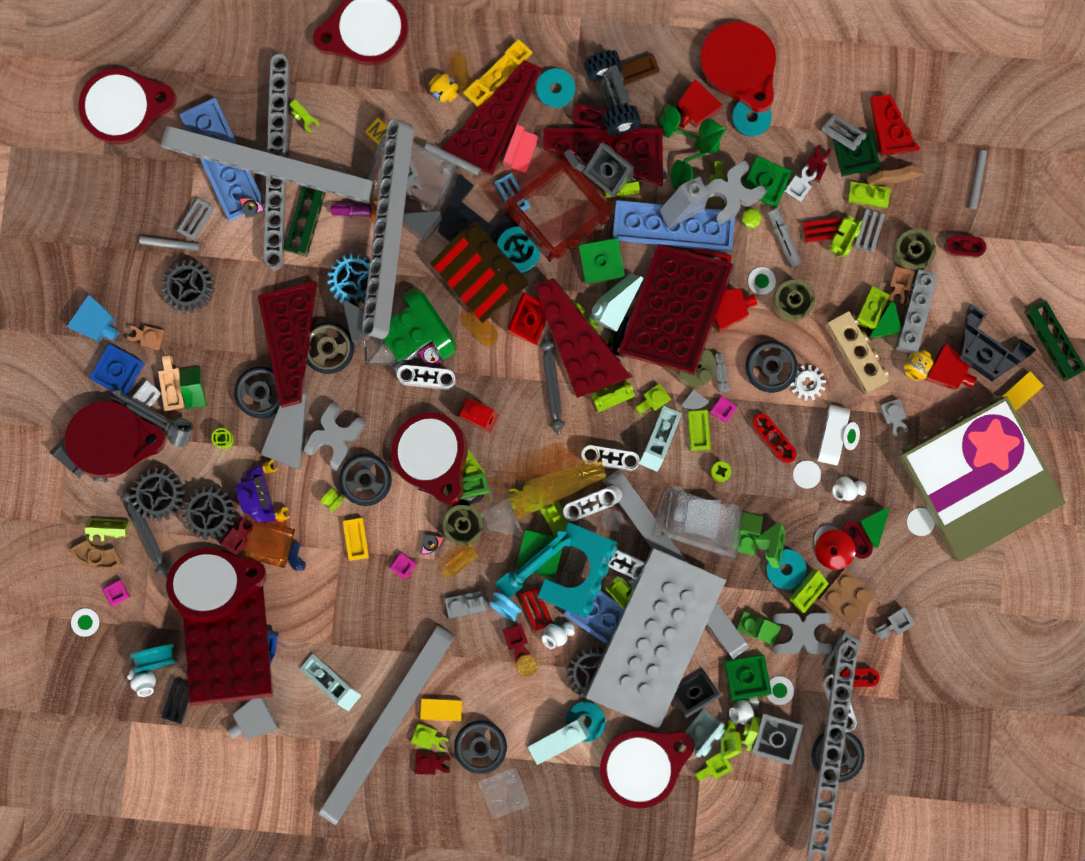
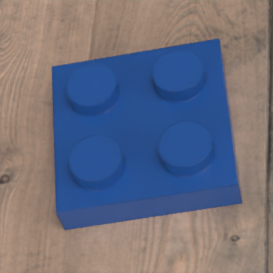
M108 344L89 379L112 392L122 389V393L128 395L145 363Z

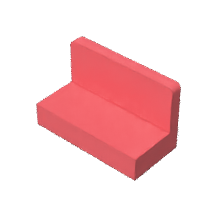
M517 125L503 160V165L526 173L539 136L526 132L524 127Z

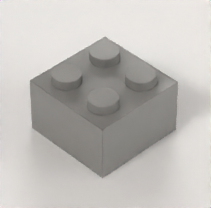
M761 713L758 734L753 742L750 753L792 765L803 725Z

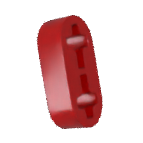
M855 668L854 676H858V680H853L852 687H873L877 685L880 680L879 673L871 668ZM845 669L840 676L844 678V676L848 675L849 670ZM869 672L875 676V680H872L870 684L868 680H862V676H867Z

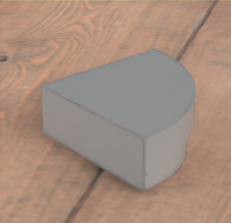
M693 389L681 406L685 409L696 410L703 408L710 401Z

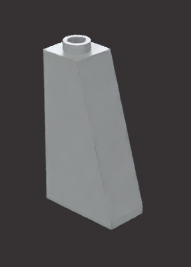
M700 176L681 185L660 209V213L668 228L704 211L709 194Z
M304 389L302 403L284 408L279 407L261 455L298 470L302 468L308 396L304 394Z

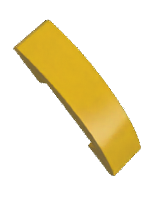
M518 39L505 52V55L479 80L477 79L463 94L477 107L494 94V91L508 79L511 73L524 60L527 61L533 52Z

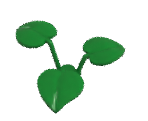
M665 104L659 117V128H662L663 136L672 137L675 131L678 134L698 139L696 141V149L700 151L698 154L685 158L683 162L681 160L674 162L670 178L674 190L677 191L681 185L693 179L692 167L687 162L705 156L706 153H717L720 148V140L727 128L720 125L714 119L706 118L699 127V136L681 131L677 128L681 121L678 110L671 104Z

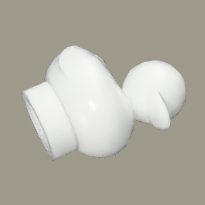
M845 476L840 477L836 481L832 492L837 500L851 501L858 494L864 496L867 487L863 481H856L854 483L849 477Z
M570 622L563 623L561 627L555 624H548L544 629L542 642L550 649L562 646L566 643L567 636L574 635L575 627Z
M132 667L127 676V679L131 680V688L140 697L151 695L156 684L155 675L151 671L134 673L133 670L136 667Z
M752 698L736 701L734 707L729 711L731 720L736 724H750L754 716L753 710L759 706L758 699Z

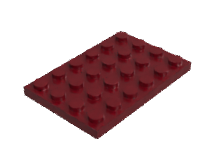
M658 245L619 348V355L695 375L734 268L733 263Z
M264 586L251 593L231 614L218 621L200 623L183 617L190 707L273 697Z

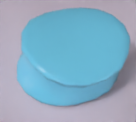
M494 592L493 598L489 601L494 610L511 621L515 622L518 613L522 612L518 605L502 593Z

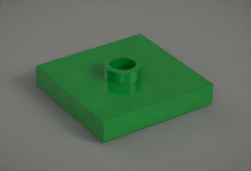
M756 155L743 187L754 189L758 186H764L767 192L758 201L777 208L793 171Z
M618 237L578 244L585 284L625 277Z
M526 529L516 569L522 567L557 537ZM562 549L533 573L555 579Z
M764 654L724 661L731 702L772 695Z

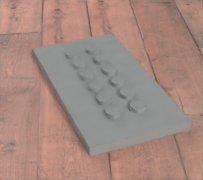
M652 547L588 687L585 698L659 729L726 583V579Z

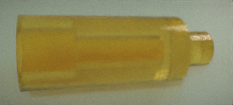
M455 56L452 58L455 82L458 84L460 96L465 97L463 92L470 86L466 56Z
M469 545L445 565L447 569L442 572V575L446 579L451 575L455 577L479 555Z

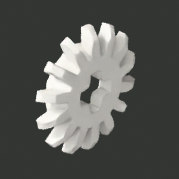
M804 365L801 366L802 372L797 370V377L794 379L795 383L790 385L796 386V389L792 390V392H799L797 398L800 399L802 395H805L804 401H807L808 396L815 400L814 394L820 397L819 389L825 391V387H822L821 384L826 383V380L820 379L824 374L818 375L817 371L819 368L817 367L812 371V365H809L808 370H805ZM807 377L814 383L810 385V389H807L806 385H802V382Z

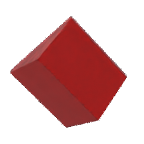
M522 293L508 326V334L537 345L547 321L541 303L526 293Z

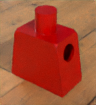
M696 79L691 83L676 107L681 118L678 125L680 129H683L688 123H691L695 128L699 127L704 119L714 116L721 110L723 105Z
M740 288L725 291L715 318L718 332L749 316L747 308L757 305L754 294L743 297Z
M945 344L941 347L930 373L924 380L951 390H957L961 383L972 388L977 377L967 373L970 366L959 359V353Z
M466 398L456 417L491 433L499 414L481 403Z

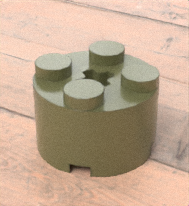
M918 228L904 232L893 246V261L900 268L916 272L919 269L923 270L932 262L936 255V245L933 237L927 231ZM913 247L916 248V254L912 253Z
M800 279L783 282L773 296V309L775 313L787 322L795 323L803 320L809 315L815 305L812 287ZM793 297L797 298V303L795 304L791 303Z
M706 348L704 349L698 366L700 368H698L695 375L674 370L677 379L685 387L692 389L701 388L708 384L716 370V361L712 352Z
M454 506L444 516V534L455 545L470 546L476 543L483 534V519L480 513L471 506ZM460 521L468 522L467 530L458 529Z

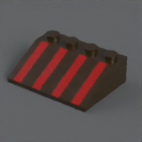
M473 221L460 232L430 263L482 324L528 285V280L476 221Z

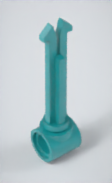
M558 531L557 538L514 572L509 571L495 585L508 598L512 597L523 587L522 583L526 578L565 545L569 547L572 537L562 541L555 547L567 533V531Z

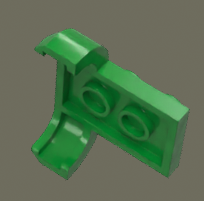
M411 288L401 294L400 299L408 305V308L391 318L389 333L383 339L396 361L403 360L430 342H433L442 362L455 355L457 344L426 295L417 288Z

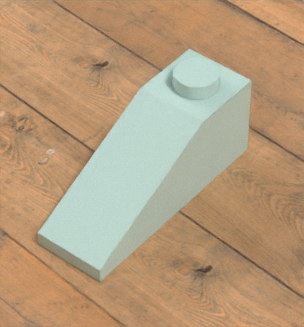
M632 274L627 275L597 300L589 318L606 329L617 331L643 277Z
M663 406L640 460V465L658 472L682 413Z
M312 654L300 668L335 703L347 711L361 697L350 684L315 654Z
M578 718L527 748L538 765L587 739L590 734L582 719Z

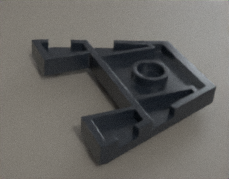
M460 174L439 226L438 234L448 242H451L473 221H476L494 241L507 229L519 226L521 221L506 211L495 226L489 224L462 202L474 188V185Z
M971 305L966 314L959 359L993 382L1031 356L1036 349L1022 339L1017 343L1012 352L978 329L987 314Z

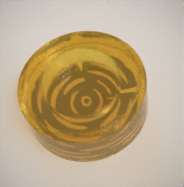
M531 655L520 657L517 661L518 672L523 676L533 675L538 669L536 659Z

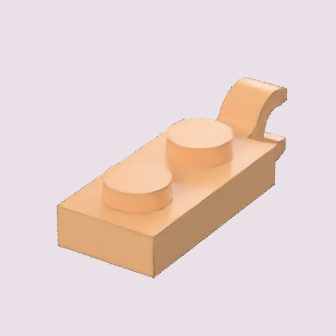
M162 356L164 370L158 371L164 411L184 409L185 402L180 389V369H173L172 356Z

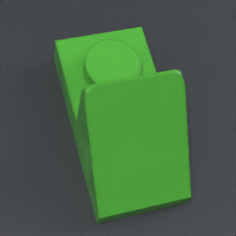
M743 512L735 544V552L751 556L755 555L757 546L755 540L761 534L762 516Z
M776 523L755 540L759 549L766 550V559L772 568H780L786 537V531L782 523Z
M743 612L737 630L774 646L781 626Z

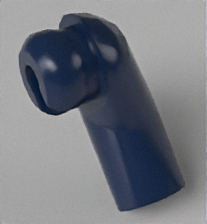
M291 542L287 560L293 570L303 571L306 563L298 556L301 544Z

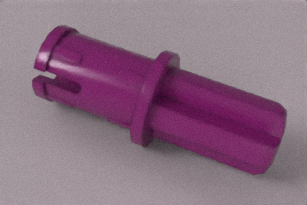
M353 202L350 204H332L331 215L350 216V218H353V216L371 217V205H354Z

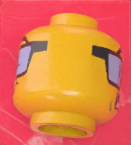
M438 73L429 83L430 93L441 103L452 102L458 96V84L446 73L442 75Z

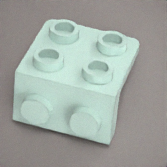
M704 708L684 731L693 738L695 743L693 753L698 757L701 755L705 756L712 748L710 743L714 739L718 740L725 732L723 729L725 725Z

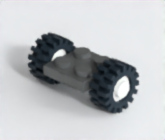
M604 50L602 53H595V56L591 55L584 62V67L590 81H602L600 87L609 110L602 117L607 134L620 136L622 133L624 135L628 131L632 132V129H637V126L641 125V119L637 107L627 105L630 97L628 90H625L623 84V75L621 73L623 67L618 53L615 50H608L607 52Z

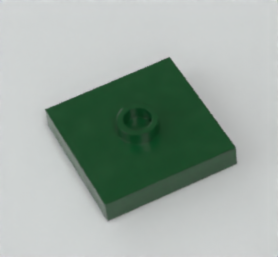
M872 130L864 132L866 133V138L861 140V144L857 145L854 151L832 138L841 177L880 169L881 165Z

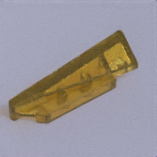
M599 461L590 465L589 463L581 464L525 481L527 490L508 495L516 518L520 519L604 479L606 473L603 463Z

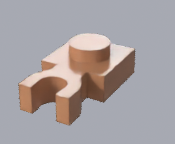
M895 267L890 285L895 287V290L890 295V301H894L896 295H901L900 303L905 304L906 290H912L916 271Z
M130 325V330L136 331V336H128V341H141L140 346L161 351L165 335L164 330L144 326V330L141 331L136 326Z

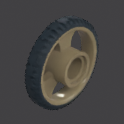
M332 322L320 323L311 328L310 342L313 337L319 339L317 344L319 354L312 358L308 350L307 364L315 371L323 374L337 373L347 367L354 354V343L350 333L343 326ZM327 330L339 332L343 335L346 342L337 344L333 338L327 337ZM327 343L333 344V350L330 353L323 352V347ZM338 353L345 356L339 364L325 367L326 359H333Z

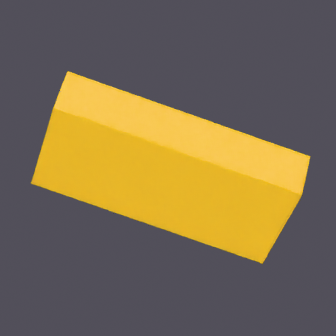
M1030 371L1001 397L1007 396L1013 408L1017 411L1044 385Z
M358 518L343 521L349 561L369 558L364 519Z
M421 699L420 719L461 721L462 700Z

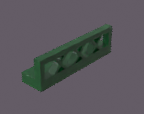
M302 186L284 251L308 257L326 192L315 190L314 193L310 194L307 187ZM311 199L310 210L304 213L302 204ZM305 217L307 220L305 228L299 232L296 227L297 221ZM300 237L301 241L298 250L290 248L292 240Z
M1047 301L1024 312L1064 382L1085 371L1083 362ZM1044 307L1046 312L1048 313L1046 321L1042 318L1040 312L1038 311V309ZM1048 325L1056 327L1058 331L1056 338L1053 337ZM1058 342L1066 344L1068 348L1066 355L1063 354ZM1068 359L1075 361L1080 369L1074 372Z

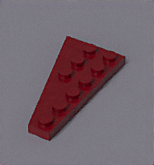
M524 60L511 73L508 79L494 91V94L475 111L463 127L440 149L481 168L480 171L493 176L542 73V67Z
M543 128V150L565 156L564 153L570 149L588 164L600 144L604 142L634 166L632 178L663 187L662 128L632 129V132H626L624 135L622 133L620 136L608 135L606 128Z
M555 278L534 285L577 398L633 377L622 365L620 359L609 349L608 344L591 323L585 319L579 308L569 299V296Z
M316 281L258 295L279 402L282 408L302 403L317 288Z

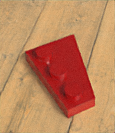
M891 94L871 97L870 105L880 155L887 156L919 151L920 147L918 143H915L911 136L912 132L909 127H906L901 118L902 114Z

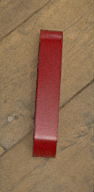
M756 415L752 421L754 430L782 463L789 464L793 462L797 456L796 449L768 415ZM758 418H760L761 420L765 419L767 421L765 423V426L768 429L770 428V426L773 427V429L770 430L766 434V436H764L763 432L766 431L764 427L757 426ZM770 434H778L780 442L778 444L770 443ZM783 441L786 443V445H784L783 448L786 451H792V453L790 454L791 459H789L788 457L784 459L782 457L784 452L781 448L779 449V451L775 449L779 447L783 443Z

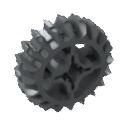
M182 260V266L175 262L176 269L174 270L168 267L171 273L170 275L164 273L163 276L167 281H161V284L166 286L161 289V292L167 293L163 296V299L165 301L169 300L168 306L174 305L175 311L181 308V312L184 314L187 312V308L191 314L194 313V307L201 311L200 304L207 307L206 298L212 300L213 297L209 293L215 292L214 288L209 287L215 285V281L209 280L213 275L212 273H207L208 268L205 266L201 269L202 264L198 262L195 265L193 260L189 261V265H187L185 260ZM184 272H192L184 279L178 278ZM198 274L203 280V290L196 287L198 280L196 277ZM174 283L180 287L178 300L173 294ZM187 283L189 285L190 283L195 290L187 288L186 291L182 284L185 285ZM190 295L199 296L193 301L184 302Z
M158 467L154 468V474L150 469L146 470L148 476L140 473L139 475L142 480H134L138 487H131V490L136 491V494L130 495V498H137L136 501L132 502V506L139 505L136 512L143 511L142 517L146 518L149 515L150 521H154L156 516L158 522L162 521V515L166 520H169V512L176 516L174 508L182 509L177 504L178 502H184L185 499L180 498V495L186 494V491H179L184 486L183 483L177 484L180 477L175 476L172 479L174 476L173 471L167 474V469L162 468L160 473ZM159 478L153 488H145L150 481ZM165 479L171 484L173 495L165 491ZM160 489V492L167 497L161 496L156 500V497L149 492L155 493ZM143 494L151 498V510L145 505ZM163 501H171L165 509L157 511Z
M202 486V493L198 489H194L196 496L194 497L189 493L188 497L191 501L184 500L183 502L188 505V508L181 509L182 512H187V515L181 517L182 520H189L184 526L186 528L192 526L189 533L193 534L197 530L196 537L200 538L203 533L204 540H208L209 534L212 540L216 539V533L223 537L224 535L221 530L224 529L228 532L229 528L226 525H234V522L229 520L230 517L236 518V514L230 513V511L236 509V506H229L234 500L232 498L226 500L229 494L224 492L221 495V488H217L216 492H214V486L209 487V492L206 486ZM208 497L203 507L195 508L198 501ZM214 497L222 502L224 511L216 510L215 502H213ZM211 507V509H210L211 511H213V512H215V513H218V514L209 515V518H206L207 515H205L204 513H201L200 511H202V512L208 511L209 508ZM193 514L202 516L204 529L196 524ZM223 517L222 522L217 527L210 529V525H212L215 518Z
M589 646V653H586L585 649L582 648V656L575 652L574 656L578 658L576 662L573 659L569 660L570 663L574 664L573 668L570 666L566 668L572 671V674L566 675V678H573V681L569 682L568 685L572 686L575 684L577 686L573 689L574 693L581 690L580 698L587 692L592 681L591 679L588 683L590 674L584 668H591L593 670V667L596 668L602 659L603 654L599 653V646H597L596 652H593L592 646ZM590 656L599 657L597 662L591 667L580 663L583 659ZM577 668L584 671L587 676L583 687L577 680Z

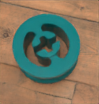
M520 226L512 227L502 233L498 239L497 246L509 259L513 258L519 261L521 256L518 251L514 252V242L510 244L508 251L504 250V246L514 237L526 239V242L517 239L516 244L518 248H523L522 255L524 258L527 255L528 249L533 250L532 256L522 263L511 261L521 273L531 270L537 264L541 251L540 241L530 229Z
M174 644L154 647L131 654L130 658H134L136 667L133 672L149 671L177 663L178 659H174L172 648L175 647Z

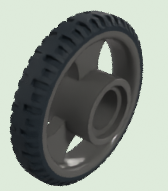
M766 341L758 344L750 351L746 359L745 369L747 377L754 387L763 392L776 393L792 384L797 375L798 364L796 356L788 346L777 341ZM767 348H775L780 350V355L778 357L768 356L763 359L760 357L759 352ZM768 362L775 363L777 370L774 372L769 371L766 364ZM788 362L790 363V373L787 379L781 383L777 375L781 372L783 363ZM754 366L761 367L762 374L769 378L767 385L761 383L755 377L753 372Z
M263 366L253 367L245 371L237 380L234 390L235 400L245 414L254 418H267L278 412L280 407L279 398L274 406L269 403L272 396L271 386L276 384L273 369ZM255 374H266L264 382L257 381L251 386L245 383L248 378ZM261 387L265 388V395L257 397L256 390ZM250 395L253 400L260 403V410L250 409L244 403L242 397Z
M360 454L349 459L341 469L339 484L344 496L350 502L360 506H371L382 501L387 496L392 483L391 472L387 464L379 457L371 454ZM360 462L362 470L356 473L355 480L346 481L351 467ZM373 464H377L382 469L385 478L383 484L376 482V477L371 472ZM363 475H369L371 477V481L368 485H362L360 483V479ZM358 488L364 491L372 489L375 497L361 499L354 496L353 493Z
M483 720L473 721L465 725L457 734L454 752L463 768L472 773L485 774L497 769L502 764L507 753V741L501 729L495 724ZM488 729L498 737L500 749L495 750L491 748L490 741L485 737V732ZM470 730H474L476 738L471 742L470 749L462 750L461 744L464 736ZM479 741L486 744L487 748L483 753L475 750V744ZM474 756L477 758L488 756L491 758L492 763L484 767H478L470 764V760Z
M839 729L830 730V737L832 739L839 737ZM846 732L845 738L854 744L857 757H850L848 750L843 747L841 766L846 764L850 771L839 775L838 782H846L854 778L864 764L865 753L863 745L851 732ZM824 733L816 739L811 752L812 763L817 772L819 771L820 764L819 750L823 744ZM830 748L827 751V757L830 760L833 759V753L836 751L834 748ZM828 769L824 771V778L826 780L833 778L834 775L828 773Z

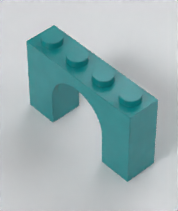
M568 522L565 529L567 533L561 541L572 537L571 546L582 550L587 555L590 563L589 575L581 585L574 588H568L552 580L545 579L538 598L578 616L587 618V615L593 610L594 598L601 590L600 583L608 573L609 561L617 551V542Z

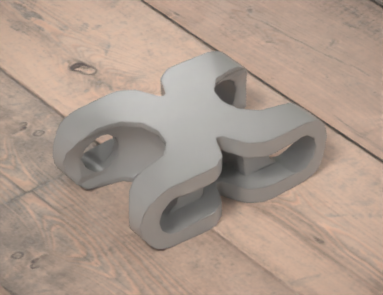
M746 161L731 168L725 178L726 181L715 179L705 186L709 194L708 198L719 196L725 202V208L716 218L719 224H723L735 217L739 212L740 204L745 207L751 206L767 192L764 186H758L754 189H746L742 186L740 179L749 169V164Z
M332 402L321 417V424L325 430H316L311 434L304 448V453L313 455L320 446H331L334 454L330 466L333 470L337 471L349 455V449L345 443L357 441L366 425V420L357 418L349 427H339L336 419L340 407L337 403Z
M795 613L772 615L774 623L784 624L791 631L790 639L786 643L773 646V653L797 654L802 646L809 654L832 653V646L830 644L819 643L814 636V630L819 624L832 621L831 614L810 613L804 617L803 621Z

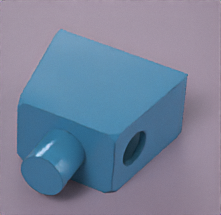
M90 295L87 296L67 325L73 331L98 342H101L104 336L114 341L120 331L112 327L116 319Z

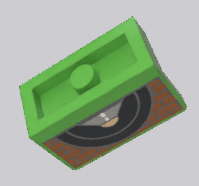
M485 473L464 477L463 496L458 503L451 505V507L458 505L469 506L491 501ZM447 485L448 494H450L452 491V486Z

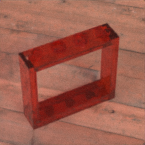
M566 157L508 199L503 207L549 262L554 258L559 259L564 256L567 248L571 247L573 249L581 242L580 238L584 235L586 237L590 236L596 230L595 227L597 225L603 226L610 219L609 215L612 212V208L583 174L571 166ZM563 172H566L600 213L557 246L553 247L519 205Z

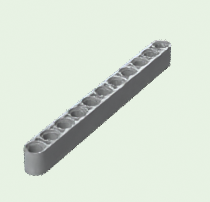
M276 54L270 61L267 153L288 158L290 64L285 55ZM278 62H285L283 68H276ZM278 81L285 82L281 88H276L275 84ZM283 100V106L279 108L274 106L276 101ZM276 120H283L282 126H274ZM276 139H282L283 142L280 146H273V142ZM266 176L264 262L269 269L276 271L284 265L287 182L281 180L279 185L274 186L272 181L275 178ZM275 197L281 198L278 205H272L271 200ZM273 217L280 218V222L277 225L270 224ZM273 236L279 237V242L276 245L270 244V239ZM272 256H278L279 261L276 264L272 265L269 263V259Z
M392 119L388 123L386 130L362 331L365 335L380 339L387 337L390 329L414 128L411 124L397 119Z
M170 126L165 127L160 144L161 147L171 151L365 203H370L375 186L373 181Z
M619 469L602 481L606 488L609 486L620 488L622 498L618 504L650 548L653 547L687 562ZM716 602L706 625L728 655L735 659L746 651L749 646Z
M439 625L437 626L318 815L335 826L337 825L453 642L455 635Z
M850 642L841 643L836 650L806 852L807 861H812L811 856L814 852L821 853L822 858L820 861H827L857 659V648ZM846 645L852 649V654L849 657H844L842 654V649ZM842 666H846L849 670V674L845 678L839 675V669ZM840 686L846 690L843 698H838L836 695V689ZM836 707H840L843 710V715L838 719L833 716V710ZM837 727L840 735L838 738L832 739L830 737V730ZM830 748H834L837 751V755L834 759L830 760L827 757V751ZM827 769H832L834 772V776L830 780L824 778V771ZM828 789L831 796L828 800L823 801L820 794L823 790ZM821 810H826L828 813V817L824 821H819L817 818ZM818 831H823L825 834L821 842H817L814 839V835Z

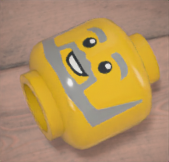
M925 350L911 352L904 364L905 374L916 381L926 379L934 365L933 360L930 358L931 354Z

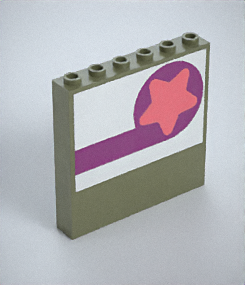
M998 395L990 399L989 405L985 407L980 405L972 409L971 415L967 417L962 415L954 419L955 423L948 427L946 424L936 430L937 434L933 436L928 434L920 438L919 444L915 446L910 444L902 448V453L898 455L957 562H962L1066 503L1007 396L1000 397Z

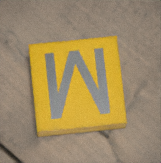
M377 118L364 132L380 146L385 141L387 125Z

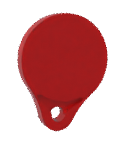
M731 22L719 26L709 34L702 46L700 66L705 80L719 93L738 100L754 112L762 113L770 109L774 100L773 75L776 64V51L772 40L762 29L750 23ZM757 94H761L765 97V99L763 101H757L754 98V96Z

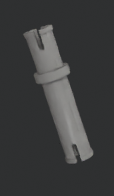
M777 208L768 212L774 226L773 232L779 238L790 268L802 264L789 234V226L785 224L780 209Z

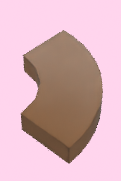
M908 165L894 170H881L869 176L867 180L869 185L894 184L919 177L924 174L922 167Z
M86 539L69 548L72 555L79 562L93 569L112 570L124 566L115 547L106 550L99 549Z

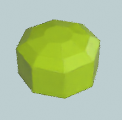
M750 208L743 213L741 221L745 227L754 229L760 225L762 216L758 210Z

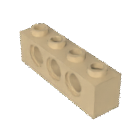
M848 311L828 322L826 327L866 395L889 382V374L885 367H881L878 363L879 356L874 349L871 350L869 347V339L866 333H861L858 327L859 322L856 321L857 317L854 314L851 315ZM844 331H852L854 338L851 340L847 339L844 336ZM856 347L863 350V357L855 355L854 349ZM871 365L874 369L873 374L865 373L864 366Z

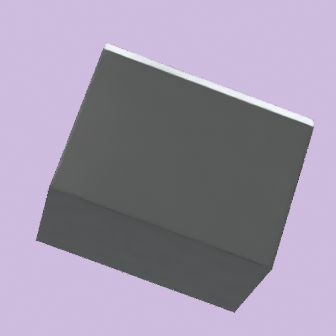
M602 142L583 173L609 195L615 197L633 177L634 166Z
M441 212L406 213L403 215L402 225L420 241L425 243L442 222Z
M343 301L352 342L355 346H359L366 336L362 331L364 311L348 301Z
M701 669L680 682L673 698L683 715L687 718L720 698L721 694L704 669Z

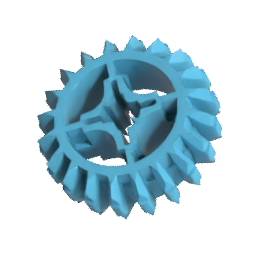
M350 253V259H347L346 255H342L344 261L340 262L339 259H336L335 261L338 266L331 265L330 267L335 272H328V276L333 279L328 280L327 283L328 285H334L329 290L330 292L337 291L334 294V298L337 299L341 296L340 303L342 304L343 301L348 299L347 301L351 304L352 301H355L356 307L359 306V300H362L365 305L367 289L363 291L361 285L369 275V256L366 255L361 260V253L357 254V258H354V254ZM351 265H361L367 271L356 272ZM346 268L347 276L339 283L340 273ZM351 271L356 278H359L357 279V284L359 286L358 288L356 284L353 283V281H350L352 280V275L350 273ZM352 287L357 291V294H347L341 289Z

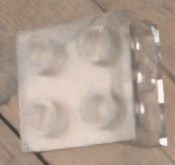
M517 766L478 781L492 819L530 806Z

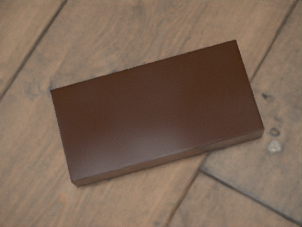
M653 53L622 64L621 73L624 86L660 73Z

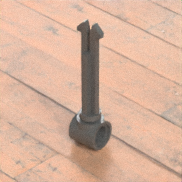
M122 389L112 392L116 395L111 397L112 402L127 407L130 411L164 429V432L169 436L171 444L177 447L188 445L193 430V424L186 419L169 420L123 394Z

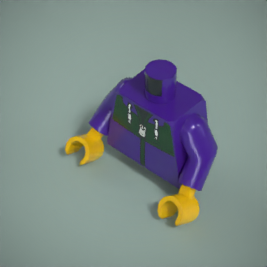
M274 460L264 462L262 467L259 465L245 470L240 479L241 482L236 484L238 499L243 513L250 515L256 522L275 521V519L283 522L290 518V516L286 517L283 512L289 510L286 507L278 510L276 513L274 512L265 475H263V473L268 474L277 471V468L271 469L270 464L275 462Z

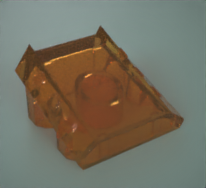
M254 520L244 558L285 568L295 529L270 522H256Z

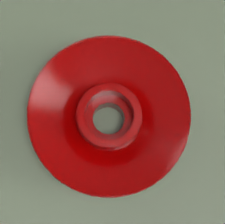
M833 529L826 531L818 538L815 552L823 566L832 570H840L847 567L853 561L856 547L849 534L842 530ZM832 547L837 549V554L831 553Z

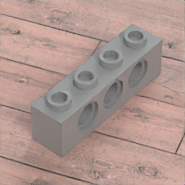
M920 269L916 272L901 324L902 331L898 335L895 350L910 354L911 352H918L938 274Z

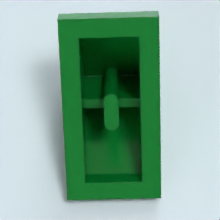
M891 302L887 306L868 339L874 340L892 336L902 331L895 303Z
M201 367L180 370V389L186 409L207 406Z
M888 508L882 509L858 522L875 549L879 547L890 511Z

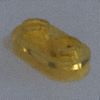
M473 312L468 313L465 317V325L475 338L486 347L496 344L498 332L490 322L486 320L482 324L479 320L477 324H472L471 319L477 317ZM485 333H491L492 337L490 339H486L484 337Z

